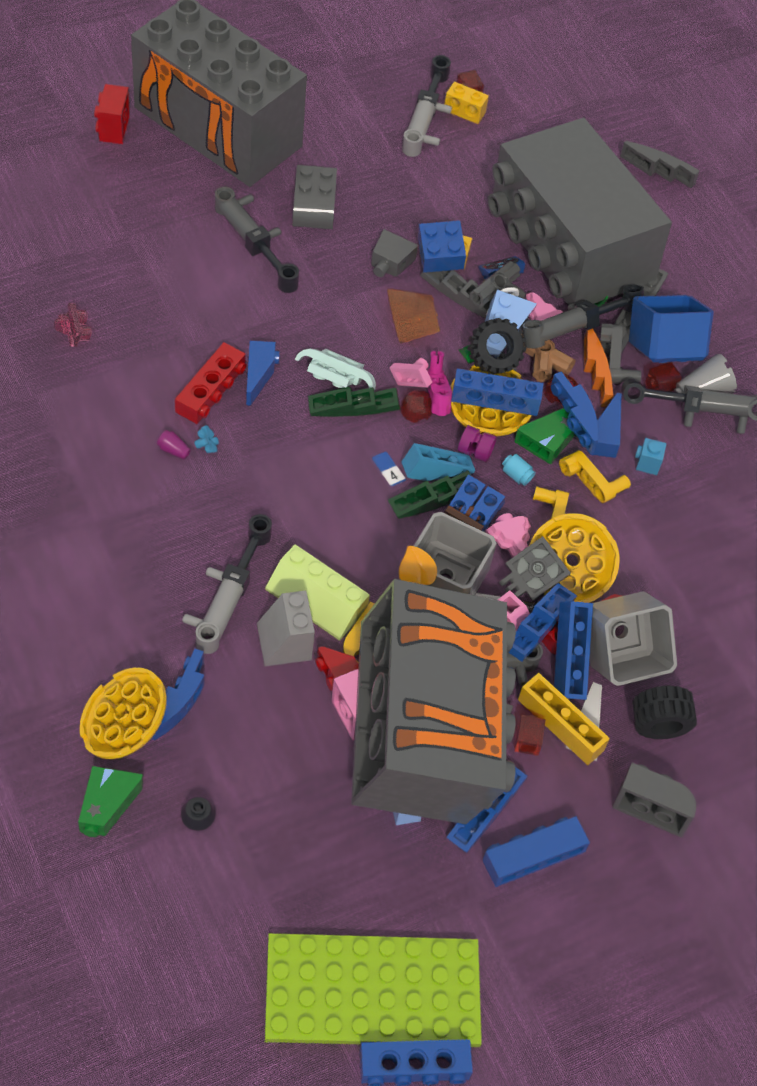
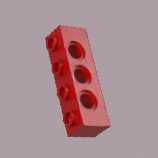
M223 342L175 398V413L196 424L202 418H206L211 407L221 400L225 390L230 389L236 377L244 373L247 367L245 363L246 353Z

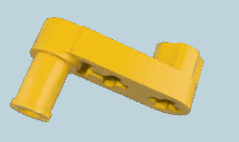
M580 450L559 460L562 473L569 477L576 474L601 503L615 498L617 493L631 486L630 480L626 475L608 482Z
M536 486L533 500L552 504L554 508L551 519L556 516L565 514L569 493L557 489L552 491Z

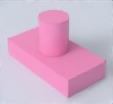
M419 358L413 364L394 363L390 367L397 384L400 386L428 387L432 383L426 370L428 363L423 358Z

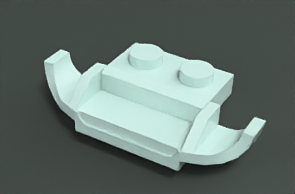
M312 348L304 349L295 358L297 361L302 360L304 356L313 358L307 371L313 373V377L317 379L332 381V384L338 388L348 387L352 384L357 386L362 379L367 382L369 388L373 387L374 390L376 388L375 379L370 372L363 369L364 364L328 349L322 351Z

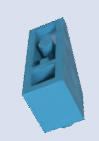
M416 443L412 445L402 460L407 477L423 481L441 479L446 476L454 477L466 471H469L470 474L475 472L472 460L466 454Z

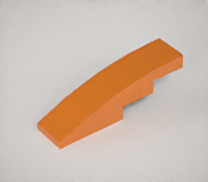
M590 329L586 330L584 336V372L592 373V390H600L601 407L607 408L613 397L612 377L601 342L594 330Z

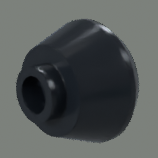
M202 797L192 798L184 804L181 810L182 822L187 828L195 831L209 828L216 817L213 804Z

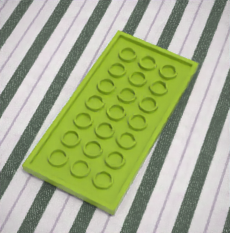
M269 933L265 1042L361 1044L363 1042L470 1039L471 1047L481 1046L478 939Z

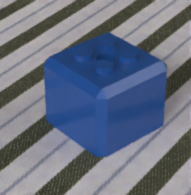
M688 295L636 296L633 298L629 342L652 362L667 363L704 360L709 353L714 311Z

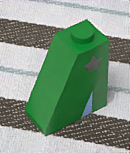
M562 408L520 426L514 442L551 465L576 435L567 425L569 412Z
M92 766L78 821L80 832L89 837L106 836L143 789V774Z

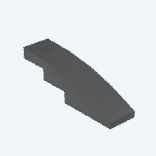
M625 141L620 157L649 176L657 173L669 182L677 179L689 188L696 184L700 170L686 162L642 144Z
M451 270L450 273L448 271L421 273L420 276L448 298L469 311L486 318L491 300L480 308L473 305L470 301V292L479 286L475 281L471 279L467 282L454 270Z

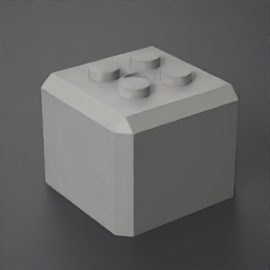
M438 512L432 515L414 547L427 552L437 566L436 580L427 586L475 595L490 570L497 543L493 536L443 512ZM441 574H449L452 577V579L450 580L442 576Z
M644 591L593 603L590 644L591 667L616 686L672 673L677 667L672 609ZM620 625H624L623 633L619 636H616V628Z

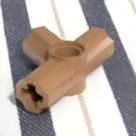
M551 340L545 341V345L540 348L532 349L526 347L525 353L533 357V377L538 382H545L551 379L552 368L558 372L562 371L567 376L575 365L576 360L555 349V345Z

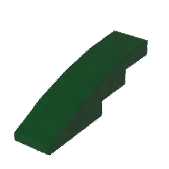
M350 387L308 396L311 416H361L400 410L396 387L375 392L373 387L353 392Z
M466 471L451 479L449 476H446L431 484L425 481L388 499V503L398 519L441 508L451 503L468 474L470 476L471 474L469 471Z

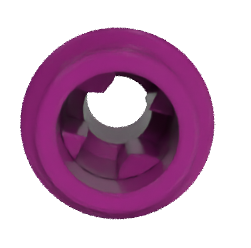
M165 430L156 443L160 446V450L183 460L191 452V449L173 431Z

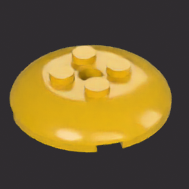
M475 365L471 366L469 370L489 374V372L481 371V368ZM514 370L493 374L521 379V375ZM454 378V380H453V382H452V384H451V386H450L452 392H453V386H454L455 378ZM451 402V411L455 418L464 427L470 425L480 429L481 434L488 432L495 436L509 435L516 432L520 426L527 424L532 415Z
M563 514L547 521L536 531L529 546L542 536L545 538L571 572L559 584L577 595L574 602H593L609 590L618 574L620 563L619 550L616 541L602 523L583 514ZM573 554L577 557L578 563L576 566H571L567 563L566 558L568 555Z
M145 668L122 670L114 674V679L105 686L100 685L93 692L84 707L80 720V736L84 740L85 748L93 755L104 759L122 758L142 748L154 736L165 714L167 695L161 679L152 671Z

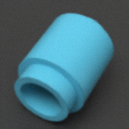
M518 454L514 456L509 455L502 463L504 466L503 472L516 483H521L524 486L536 474L532 470L533 467Z

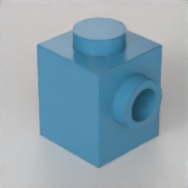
M645 438L643 445H638L635 455V458H638L636 470L657 475L664 458L667 443Z

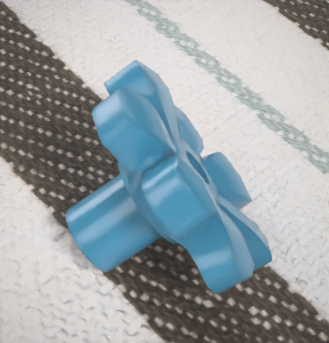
M209 426L201 427V430L198 431L200 439L194 442L196 448L205 447L206 453L217 452L218 438L214 437V432Z

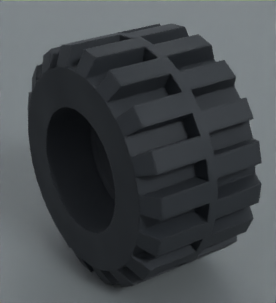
M495 318L481 323L472 331L473 335L468 340L471 342L468 346V350H471L470 359H474L475 362L473 364L476 367L479 366L481 371L489 372V374L511 371L512 368L519 365V361L523 360L524 355L522 354L526 352V347L523 344L526 342V338L521 336L523 331L521 329L518 330L516 328L518 325L510 323L508 319ZM495 333L501 335L507 343V352L501 359L493 358L487 351V340L490 335Z
M679 686L654 687L635 696L634 701H632L636 731L639 735L646 738L670 739L679 737L692 731L697 725L693 694L686 688Z

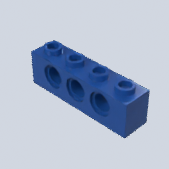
M457 369L451 402L537 416L542 400L543 383Z
M470 1039L363 1042L359 1050L361 1083H368V1086H383L386 1082H395L397 1086L411 1085V1082L422 1081L423 1085H435L439 1081H450V1084H463L466 1080L470 1079L473 1073ZM444 1058L449 1062L450 1067L441 1068L437 1065L436 1060ZM417 1059L422 1063L423 1067L421 1069H414L410 1066L409 1061ZM391 1060L396 1068L387 1070L382 1066L381 1062Z

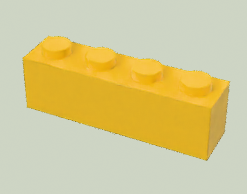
M540 673L522 687L518 701L585 764H591L604 752L610 738Z

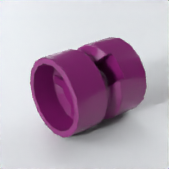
M468 425L459 442L458 452L468 456L474 454L475 459L487 463L496 444L497 436L488 432L481 434L480 429Z

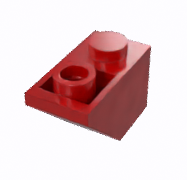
M323 646L318 648L315 662L319 671H323L326 675V683L330 691H333L335 678L359 668V664L354 656Z

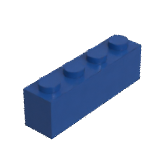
M566 601L559 604L554 687L569 699L587 700L593 603Z
M577 816L570 819L563 817L547 828L540 826L526 836L522 834L514 836L508 843L491 845L487 848L482 861L494 886L498 887L585 853L590 841Z

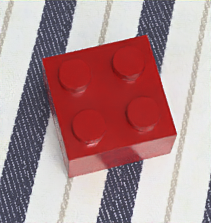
M105 84L103 92H99V106H95L94 116L98 118L96 132L99 133V141L123 144L130 119L129 87Z

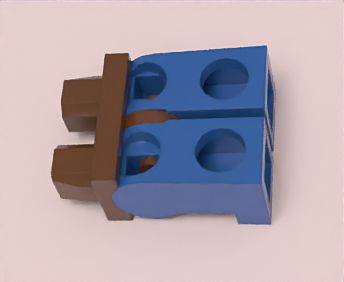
M468 474L450 505L445 510V514L484 532L496 513L505 504V496L489 486L485 490L486 484Z

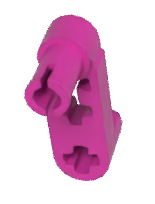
M432 351L430 354V368L427 370L432 380V383L427 387L432 401L431 412L438 416H446L450 414L452 390L442 370L444 353L437 351L436 355V351Z

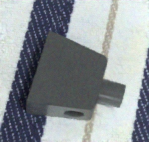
M384 229L372 254L371 265L375 267L373 269L374 274L378 277H383L386 273L394 277L398 276L416 260L418 245Z

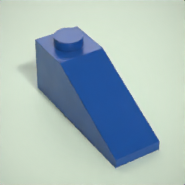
M250 341L246 405L251 406L273 375L274 364H279V351H275L276 342Z
M622 393L615 395L597 420L599 430L598 442L594 453L590 455L616 458L620 447Z

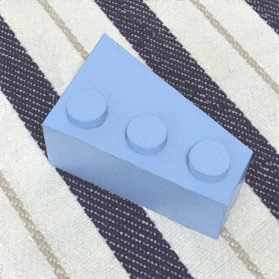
M497 290L490 302L485 322L495 318L508 319L510 323H516L518 325L516 328L519 330L537 304ZM496 333L490 335L486 345L487 351L493 358L498 359L507 346L506 340Z

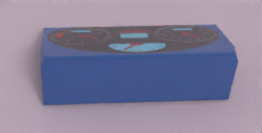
M514 256L480 265L478 268L484 279H486L509 261L517 263L521 274L524 272L525 262Z

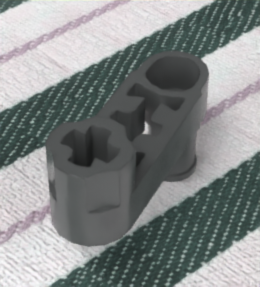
M602 324L600 342L611 343L609 368L612 383L621 384V382L631 378L641 382V370H626L620 367L623 325Z

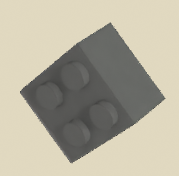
M297 165L292 226L333 229L337 168Z
M631 763L612 808L682 838L695 816L696 801L692 792L685 785L674 781L670 776L653 772L644 765Z

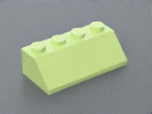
M294 545L282 557L265 587V590L277 598L282 593L306 590L312 622L339 641L360 618L369 604L370 594L297 545Z

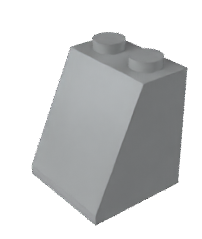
M305 590L282 593L257 622L264 666L312 660L315 631L307 592Z

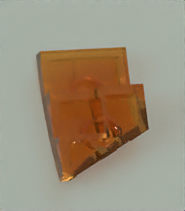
M387 289L400 343L441 331L432 295Z

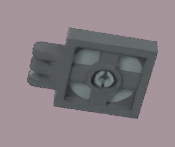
M542 536L505 563L511 573L499 583L501 586H504L511 582V585L505 589L506 593L509 590L513 591L516 589L517 592L514 595L517 598L527 593L530 599L535 601L557 583L567 578L571 572Z

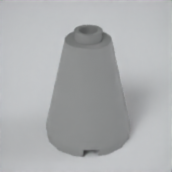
M716 354L679 381L674 392L683 394L684 386L687 385L700 387L701 390L733 394L736 392L734 390L737 389V383L732 368L727 369L724 364L727 362L726 358L722 354Z

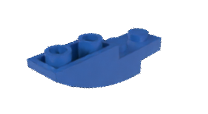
M562 371L554 374L550 387L551 391L561 401L565 411L569 412L567 418L569 429L576 434L580 444L592 454L598 442L599 432L593 405L581 384L573 387Z
M194 649L192 656H187L185 660L183 677H178L175 688L167 687L165 714L161 725L151 738L152 740L160 738L174 728L187 715L199 698L204 688V674L200 673L204 664V651Z

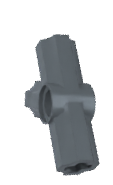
M509 261L493 275L483 280L478 287L470 292L472 304L480 308L493 298L497 290L501 291L511 287L517 288L519 290L518 297L524 299V290L512 284L520 276V268L517 263Z

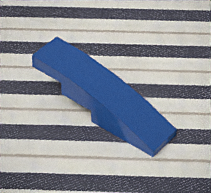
M557 583L535 605L532 613L519 625L514 644L508 653L523 662L558 622L560 602L574 601L577 595Z
M515 767V780L511 790L503 792L493 801L489 809H483L467 824L457 823L446 838L468 853L509 803L528 776Z

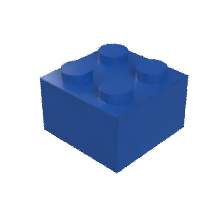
M447 221L419 224L418 243L423 273L464 269L466 252L461 222Z

